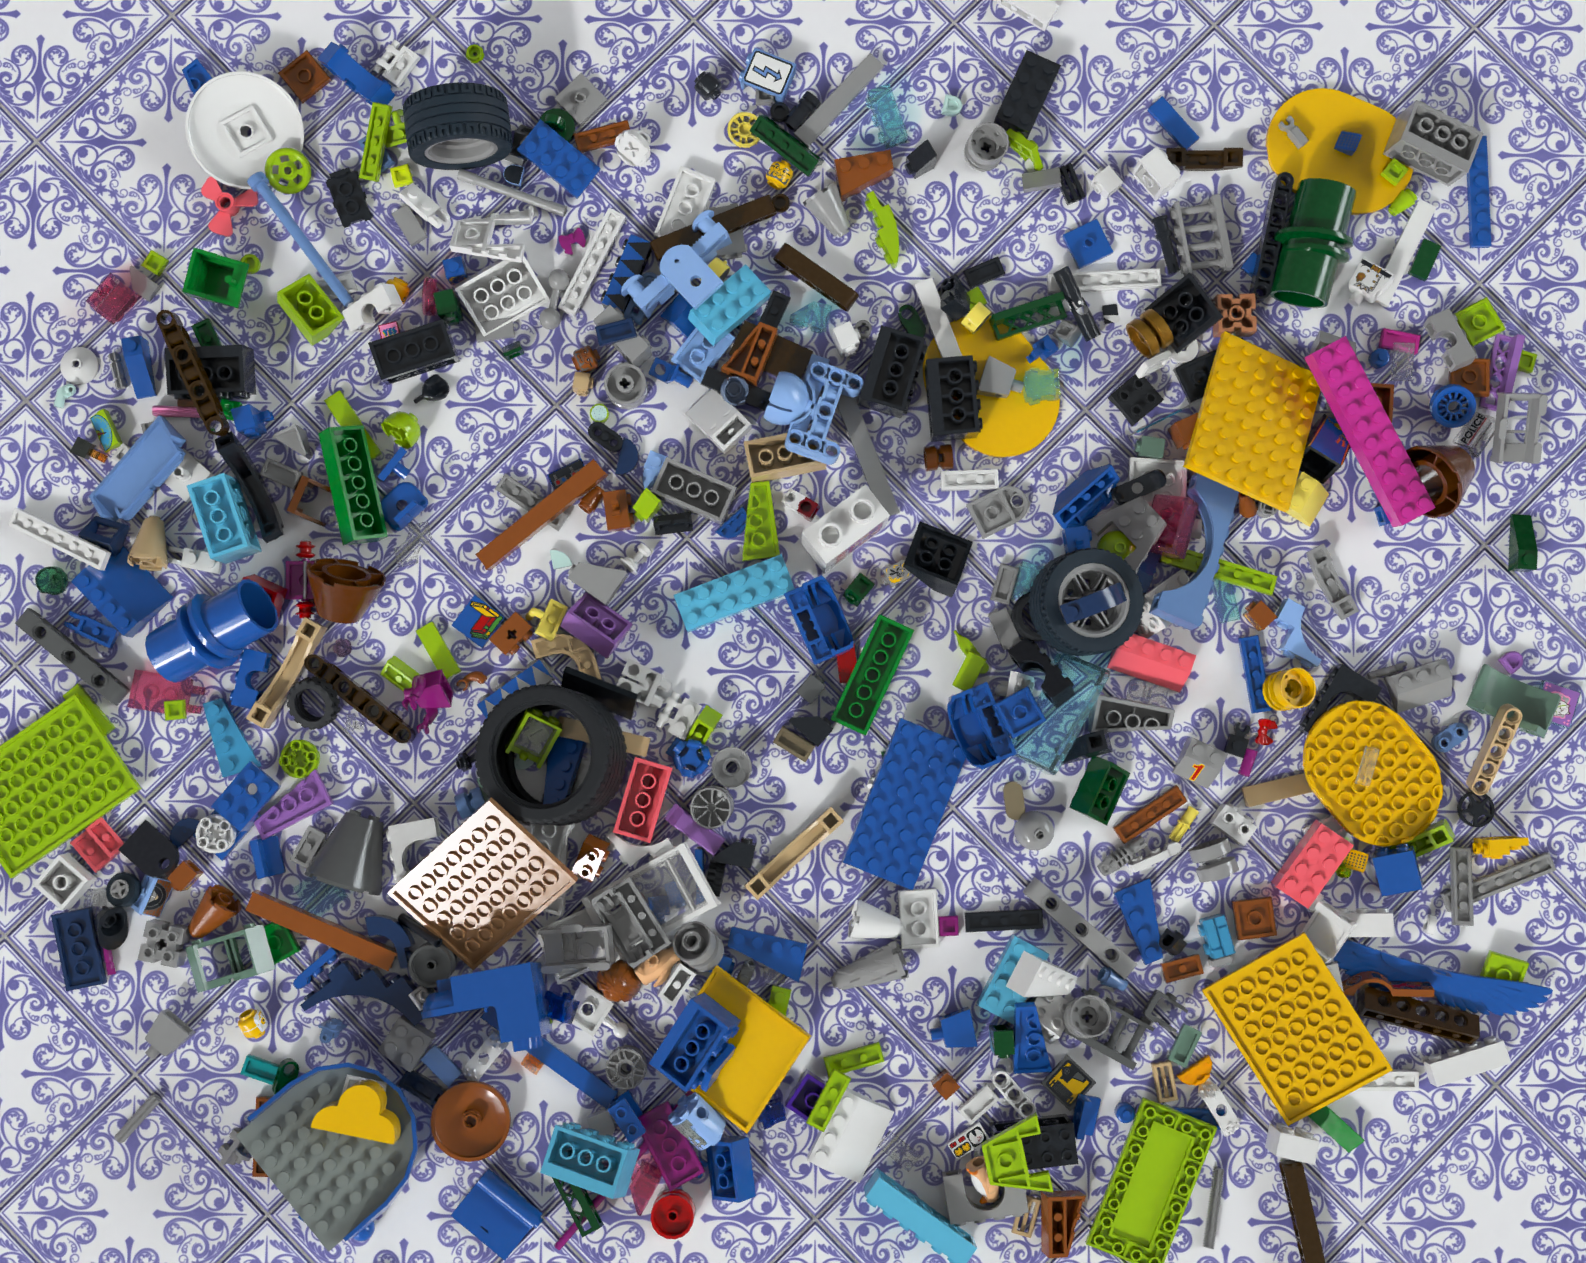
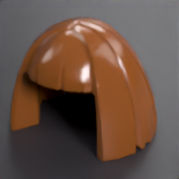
M620 959L610 965L608 970L599 971L596 977L598 990H602L604 997L612 1002H619L621 1000L628 1002L635 998L640 991L641 981L635 974V969L627 961Z

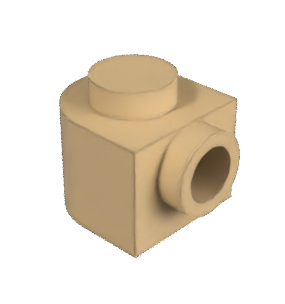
M575 371L573 391L579 396L586 397L589 394V390L593 389L594 378L591 377V373Z

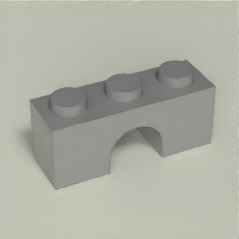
M1448 308L1428 317L1423 326L1432 341L1438 338H1445L1451 343L1452 347L1446 349L1441 356L1451 373L1470 365L1477 356L1475 348L1467 340L1465 331L1457 323V317Z

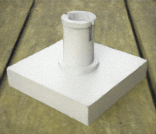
M182 449L186 453L183 461L164 483L188 503L191 498L187 485L210 478L214 474L187 450Z

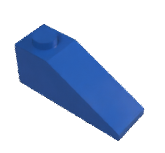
M141 336L122 338L123 356L136 398L142 399L157 396L148 340Z

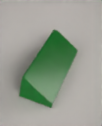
M1327 1106L1308 1115L1348 1153L1365 1141Z

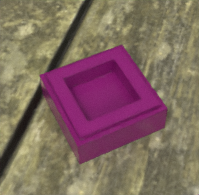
M958 915L938 916L939 936H959Z

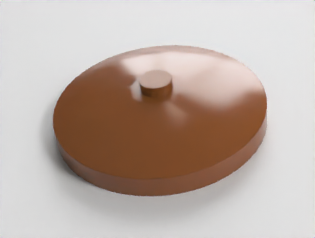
M480 1081L460 1082L448 1088L437 1100L431 1115V1132L438 1147L448 1156L466 1162L479 1161L494 1154L505 1142L511 1123L510 1109L504 1096L493 1086Z

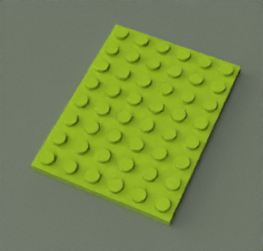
M78 694L72 695L0 746V863L11 879L24 872L142 789Z

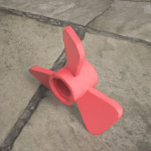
M209 177L201 188L202 195L215 201V205L219 209L218 213L209 222L208 227L213 233L225 237H230L233 234L231 217L239 212L240 207H254L259 202L258 193L252 189L234 198L231 194L223 192L217 180L213 177ZM231 201L230 205L224 208L225 203Z

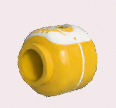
M250 1008L239 1016L238 1027L246 1038L257 1039L265 1034L268 1022L260 1010Z

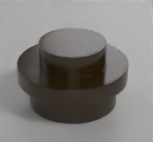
M777 194L772 198L778 213L786 212L789 209L790 200L785 194Z

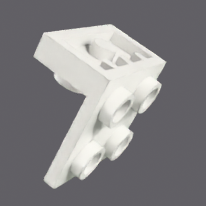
M1060 995L1037 996L1034 1002L1044 1040L1051 1044L1061 1037L1066 1027L1063 1016L1069 1001Z

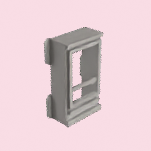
M1497 392L1498 402L1490 461L1502 463V461L1540 463L1542 444L1538 443L1541 416H1544L1547 410V395ZM1509 400L1529 401L1525 430H1507ZM1525 433L1524 443H1505L1506 434Z
M612 923L544 927L538 931V935L543 934L546 963L541 966L543 974L561 973L562 969L589 967L591 971L608 970L610 965L615 962ZM603 930L606 958L578 959L576 932ZM562 933H572L574 960H565Z

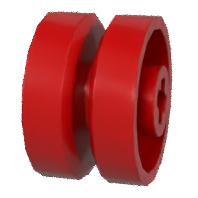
M668 1189L657 1196L651 1210V1223L658 1235L666 1239L681 1238L690 1231L694 1222L695 1204L687 1192L681 1189H674L672 1191Z

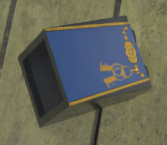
M1323 414L1314 424L1308 435L1299 469L1322 484L1343 465L1351 448L1336 420Z

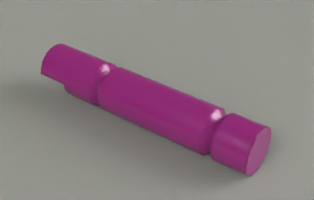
M103 948L107 975L116 974L112 950Z

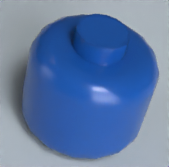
M1379 348L1371 352L1368 357L1369 364L1376 369L1387 365L1390 361L1388 351Z
M1120 1102L1116 1105L1114 1113L1120 1122L1129 1123L1134 1120L1135 1110L1130 1103Z

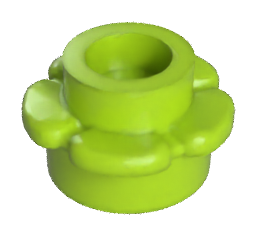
M476 44L470 45L466 51V58L471 63L482 61L484 58L482 47Z

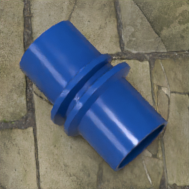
M250 579L241 580L213 597L206 594H196L188 603L182 605L177 610L176 618L156 628L146 636L145 647L147 656L157 672L166 680L174 683L183 682L210 666L217 669L230 667L236 662L246 646L277 628V610L267 592L258 583Z

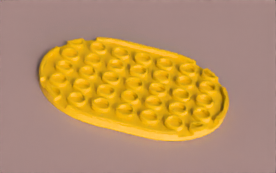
M1317 88L1296 94L1278 109L1267 130L1266 147L1269 165L1277 176L1282 172H1288L1293 176L1292 192L1296 193L1299 182L1308 178H1321L1342 182L1351 186L1357 193L1351 215L1374 213L1390 205L1400 192L1406 189L1413 173L1412 168L1404 165L1409 170L1396 186L1380 175L1392 160L1383 155L1396 118L1375 105L1338 90ZM1289 115L1294 119V125L1298 126L1309 140L1299 150L1288 138L1287 133L1281 131L1278 127L1281 121L1285 125H1289L1286 121ZM1341 131L1362 135L1358 147L1352 156L1334 149ZM1281 180L1280 182L1286 186V183Z
M991 316L974 334L961 324L965 317L960 318L956 322H950L962 356L973 355V361H977L975 380L978 379L980 383L986 361L991 356L1015 368L1016 374L1014 379L1024 382L1021 393L1010 390L1007 398L977 394L976 397L977 399L980 398L981 402L978 418H982L983 428L977 438L961 440L975 451L998 458L1018 456L1037 447L1051 432L1059 413V389L1049 367L1040 357L1031 364L1028 362L1026 357L1034 349L1022 333L997 341L989 322ZM1004 324L997 325L1000 335L1008 332V326ZM934 338L927 348L923 361L922 372L925 390L924 366L926 359L942 358ZM952 397L955 401L959 400L957 397ZM954 415V418L960 420V417Z
M1371 701L1341 703L1322 714L1313 724L1307 735L1303 749V769L1306 780L1316 797L1350 835L1368 844L1393 846L1413 840L1434 821L1443 796L1439 765L1426 745L1395 711L1387 706Z

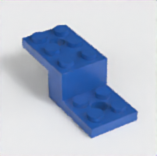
M249 761L211 805L214 809L211 815L220 814L236 828L237 833L234 844L228 850L214 853L221 860H225L255 825L254 822L262 816L259 813L281 787L252 761ZM252 783L257 786L255 794L248 792V787Z

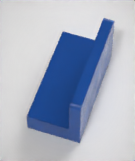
M277 835L265 840L249 841L257 879L286 872Z
M1078 1094L1072 1119L1076 1139L1084 1140L1085 1135H1093L1101 1102L1099 1097Z

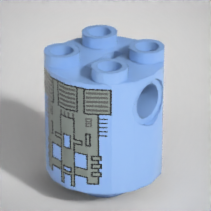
M694 1092L688 1097L683 1095L677 1102V1108L668 1116V1120L698 1150H704L711 1145H716L722 1138L726 1125L725 1119L698 1093Z

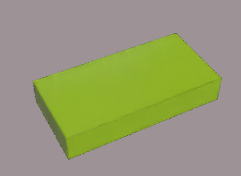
M969 651L952 685L963 691L973 688L987 659Z

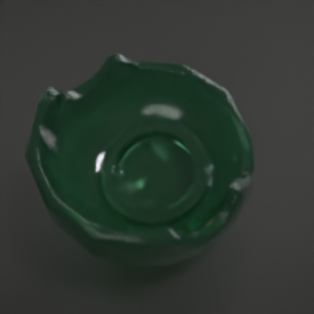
M55 566L44 567L35 576V584L41 593L53 596L65 592L69 583L68 575L63 569Z

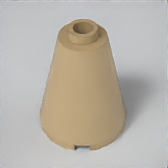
M149 516V518L144 519L128 555L127 563L134 567V564L140 565L139 569L148 571H161L162 567L167 569L168 556L165 525L160 517Z

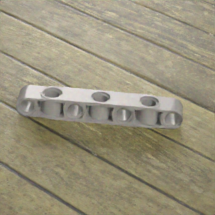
M1034 877L1023 890L1027 897L1124 979L1138 965L1037 878ZM1048 898H1053L1055 901L1051 908H1047L1045 904ZM1079 923L1084 925V930L1081 933H1077L1075 930L1076 925ZM1108 949H1113L1114 955L1111 958H1106L1105 956Z

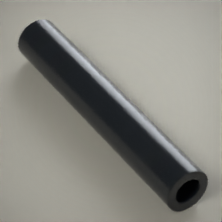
M401 913L398 916V921L434 947L438 948L441 946L442 939L405 913Z

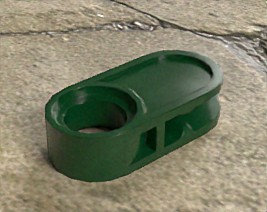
M907 304L900 307L898 319L906 333L924 337L926 327L915 308ZM910 310L912 317L904 319L901 315L902 311Z
M287 1058L280 1062L272 1085L274 1094L297 1078L299 1065L293 1059ZM292 1064L294 1066L293 1071L287 1074L284 1073V1068Z

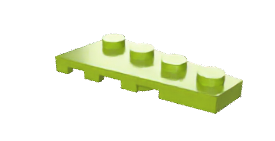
M770 482L750 483L742 561L773 558L780 555Z

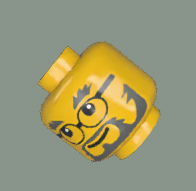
M781 160V162L774 161L766 173L767 184L776 190L786 188L793 177L791 165L784 160Z

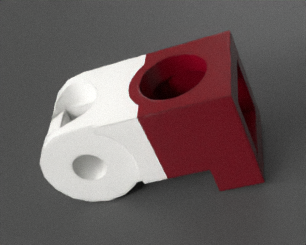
M791 488L781 501L810 522H812L820 509L818 503Z

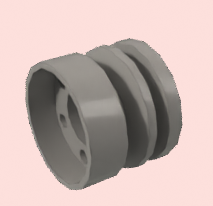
M991 122L982 123L977 126L971 133L964 148V156L968 165L981 172L991 171L996 168L1008 151L1009 139L1005 130L998 124Z
M1086 995L1075 998L1067 1004L1063 1019L1066 1028L1071 1034L1078 1038L1086 1039L1100 1036L1106 1032L1111 1024L1112 1015L1109 1006L1103 999L1094 995ZM1085 1014L1089 1019H1082L1081 1016Z

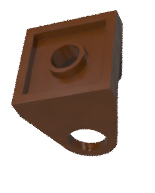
M302 475L286 511L325 527L326 523L303 514V509L297 506L306 486L312 489L316 486L330 493L331 489Z

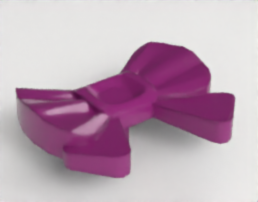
M577 228L574 233L567 236L560 235L558 237L561 247L565 250V254L573 255L572 243L577 242L583 248L586 245L584 233L580 228Z

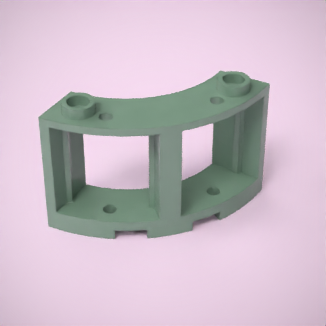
M255 922L243 926L244 930L205 942L201 938L192 941V946L185 947L198 993L229 984L232 978L234 981L276 969L263 924L256 926ZM241 935L245 936L253 964L252 968L244 970L235 938ZM224 941L233 974L206 981L198 949Z

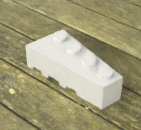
M1023 951L1006 987L1023 997L1069 995L1070 991L1075 987L1077 976L1057 965Z

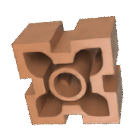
M1255 293L1239 294L1235 299H1233L1232 294H1217L1213 298V301L1224 316L1213 325V337H1220L1224 331L1230 334L1236 332L1237 337H1251L1257 331L1256 316L1251 315L1256 309Z

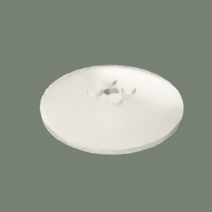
M244 71L228 72L216 76L206 82L195 93L187 110L185 131L191 153L205 172L225 185L249 190L251 187L248 185L247 180L257 172L265 174V163L272 152L280 148H293L302 153L304 125L300 112L291 96L280 85L265 76ZM248 126L251 128L252 133L249 137L241 135L242 127ZM288 155L280 157L281 163L290 161ZM273 165V174H279V166ZM286 167L284 170L285 174H289L292 171L290 167Z

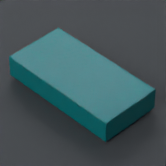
M248 1054L240 1074L273 1085L279 1064Z

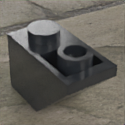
M956 274L946 278L941 283L940 309L955 322L970 312V298Z

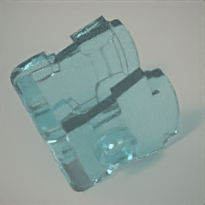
M1030 368L1026 371L1023 377L1024 386L1022 389L1025 402H1028L1029 405H1034L1042 400H1059L1061 397L1059 369L1045 371L1039 370V368Z

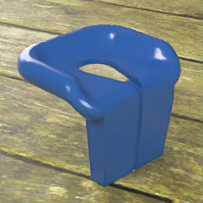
M410 482L399 483L380 501L384 520L395 531L404 529L428 506V499ZM405 500L408 505L402 511H399L396 506L397 502Z

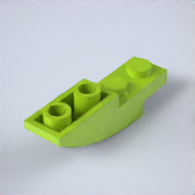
M874 191L866 194V201L864 203L869 212L872 211L876 227L880 228L877 230L875 241L877 246L885 252L883 256L888 265L891 264L894 269L897 267L899 256V236L896 221L889 204L882 207Z

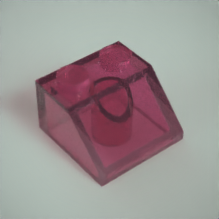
M110 272L88 297L86 302L97 313L114 325L122 320L124 312L128 308L135 305L138 295Z
M642 1160L640 1165L636 1163L630 1184L634 1205L639 1216L642 1215L662 1176L657 1167L645 1160Z

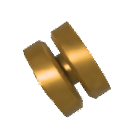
M1148 309L1142 313L1140 320L1134 319L1126 325V331L1131 342L1146 358L1151 359L1160 352V348L1165 349L1174 342L1169 326L1153 309Z

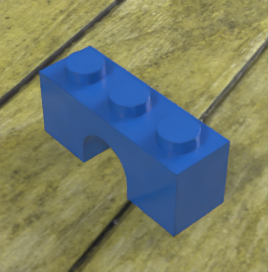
M244 648V652L239 657L240 668L235 674V689L230 694L231 705L251 709L254 703L258 701L264 691L254 689L251 685V678L256 672H269L273 654Z

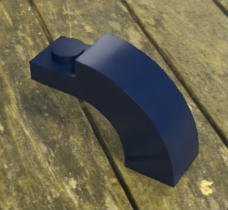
M1120 582L1060 605L1066 624H1070L1127 601Z
M370 915L365 917L368 935H381L390 939L395 945L400 969L408 968V962L413 954L409 947L416 944L410 930L391 916Z

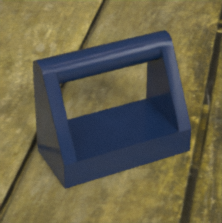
M95 516L81 530L78 536L111 552L110 556L117 557L121 552L130 527L120 522ZM99 525L118 530L111 538L96 534Z

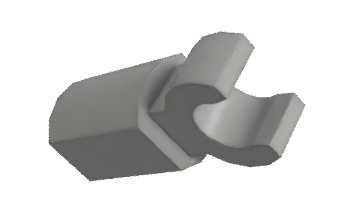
M1289 115L1286 118L1289 125H1285L1281 121L1278 127L1281 131L1287 133L1288 138L1299 150L1309 140L1300 128L1294 125V119Z

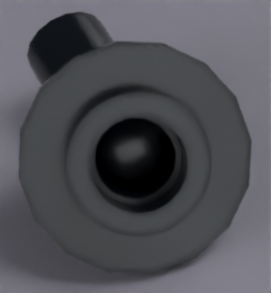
M466 752L459 753L458 758H456V765L463 772L470 770L472 763L476 761L475 753L470 756Z

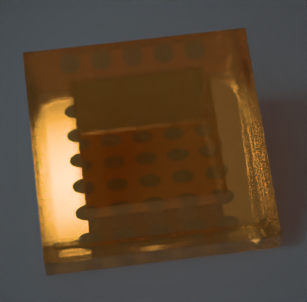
M530 1053L521 1062L522 1066L535 1075L544 1065Z

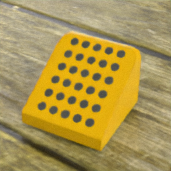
M1351 849L1342 861L1341 866L1364 873L1369 854Z

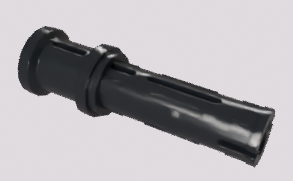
M1162 215L1152 219L1151 224H1154L1155 238L1160 242L1168 274H1172V272H1179L1180 268L1170 238L1172 231L1169 230L1167 224L1168 217L1167 215Z

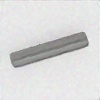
M155 1093L152 1094L114 1137L115 1140L119 1143L125 1142L161 1102V1097Z

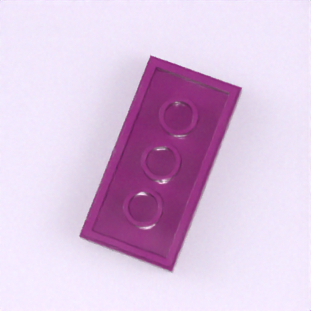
M669 1100L640 1115L638 1119L646 1129V1132L641 1136L669 1190L672 1191L704 1173L705 1169L691 1142L668 1120V1116L674 1110Z

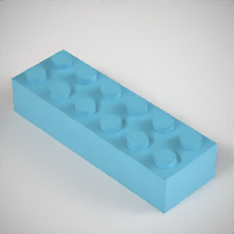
M782 554L677 593L674 595L686 630L689 633L784 597V593L795 588Z
M877 1168L864 1186L866 1201L875 1208L876 1206L880 1207L886 1217L898 1220V1224L904 1230L909 1231L910 1229L916 1233L915 1237L923 1243L927 1241L931 1244V1248L940 1255L943 1253L948 1256L947 1260L950 1263H967L976 1251L977 1246L973 1236L959 1226L951 1225L948 1218Z

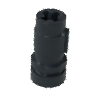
M809 91L805 92L802 96L803 98H800L799 104L790 110L787 114V119L784 121L785 125L794 132L806 121L810 113L813 114L815 109L821 104L818 98Z

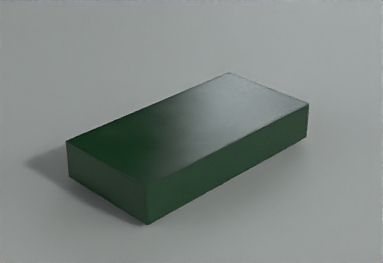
M1424 238L1407 274L1426 281L1441 249V245Z

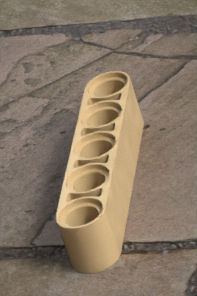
M1503 704L1499 708L1467 777L1466 784L1476 795H1484L1489 791L1522 720V712L1512 704ZM1514 711L1513 716L1507 718L1508 712ZM1505 728V733L1499 736V731ZM1497 746V750L1491 753L1492 747ZM1485 764H1490L1488 769L1482 770ZM1481 781V785L1474 788L1475 783Z
M559 716L560 723L562 724V731L559 736L590 743L588 734L579 720ZM623 731L622 735L625 737L624 742L627 747L626 752L646 757L651 738Z

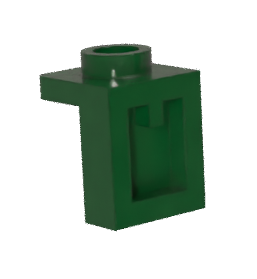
M860 572L848 586L843 596L850 604L858 607L875 583Z

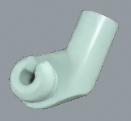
M66 384L57 389L54 407L64 408L65 399L76 393V387L73 384Z

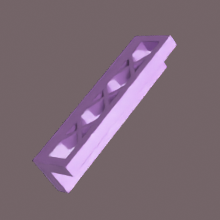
M1502 334L1495 335L1490 355V380L1492 376L1496 375L1500 383L1499 386L1494 388L1490 382V393L1493 394L1496 400L1495 404L1491 405L1485 403L1486 397H1480L1478 407L1497 411V392L1512 393L1524 344V335L1517 334L1514 337ZM1500 340L1509 342L1508 349L1504 352L1499 347ZM1501 357L1504 362V366L1500 370L1494 364L1495 359Z

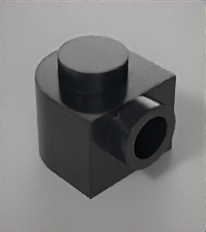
M1168 928L1159 939L1160 947L1173 956L1180 954L1187 943L1183 940L1185 936L1177 930L1173 933Z

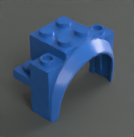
M822 575L802 583L801 587L784 593L792 617L814 665L844 654L853 648L854 639L847 620L829 582Z
M987 682L949 697L947 704L949 721L964 756L972 766L981 770L1017 754L1012 740L993 706L996 702Z

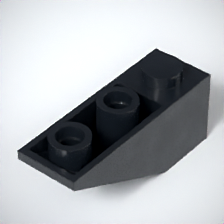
M1105 730L1088 733L1052 747L1056 766L1113 752L1109 734Z

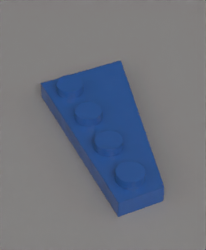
M1150 878L1113 892L1144 965L1162 959L1163 953L1159 945L1160 935Z
M732 926L727 946L799 982L808 943Z
M1035 1002L1015 1003V1054L1013 1055L1012 1063L1014 1074L1052 1072Z

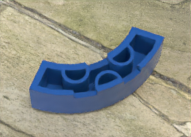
M331 41L317 59L334 76L336 75L343 82L347 81L345 85L354 93L364 98L371 106L373 102L388 105L395 97V94L391 91L392 86L384 79L381 81L364 69L348 54L349 50L341 43L337 45Z

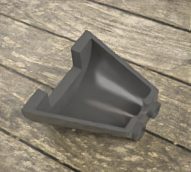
M350 809L349 812H345L309 864L305 875L309 877L315 876L318 881L359 893L367 891L370 895L379 896L382 892L384 823L380 822L379 817L369 815L368 818L360 816L361 812Z

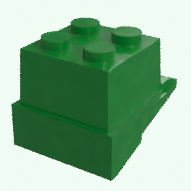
M193 247L182 292L188 297L239 308L249 264Z

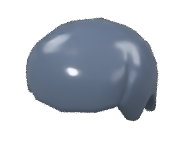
M739 376L726 378L720 387L721 396L724 401L734 406L745 402L749 393L748 383Z

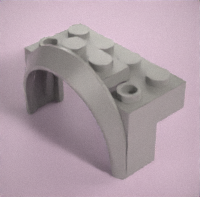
M631 877L626 878L614 887L591 899L592 906L602 923H612L613 941L631 967L635 968L672 944ZM620 904L622 905V906H620L619 908H617L616 910H614V911H612V912L610 913V910H612L613 908L617 907V906L620 905ZM643 939L641 943L637 944L634 947H631L632 945Z

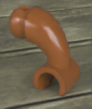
M480 671L470 672L463 679L459 680L456 685L458 687L462 682H465L466 687L463 691H466L470 687V681L484 684L487 676Z

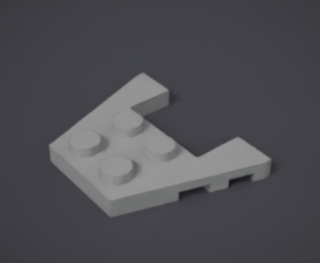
M1141 496L1086 522L1097 536L1113 523L1136 546V549L1124 559L1131 565L1136 574L1141 563L1147 558L1151 547L1155 545L1167 526L1162 517Z

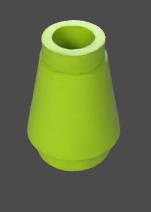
M1408 188L1405 191L1402 190L1390 207L1387 208L1389 213L1395 217L1415 204L1417 196Z

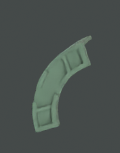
M1484 664L1466 705L1480 714L1493 716L1494 720L1499 708L1503 704H1512L1522 712V720L1519 724L1520 731L1545 738L1561 696L1518 681L1497 671L1488 664ZM1514 711L1508 712L1507 718L1512 717Z

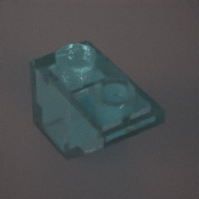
M813 301L790 315V323L792 326L803 329V327L811 328V331L815 333L826 332L832 306Z

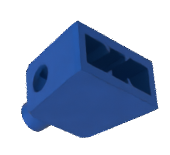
M964 1007L940 1017L941 1027L930 1029L932 1041L943 1039L946 1048L978 1046L969 1007Z

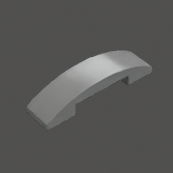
M1324 543L1306 552L1315 579L1338 617L1344 620L1357 613L1359 610L1351 594H1347L1331 564L1332 558Z

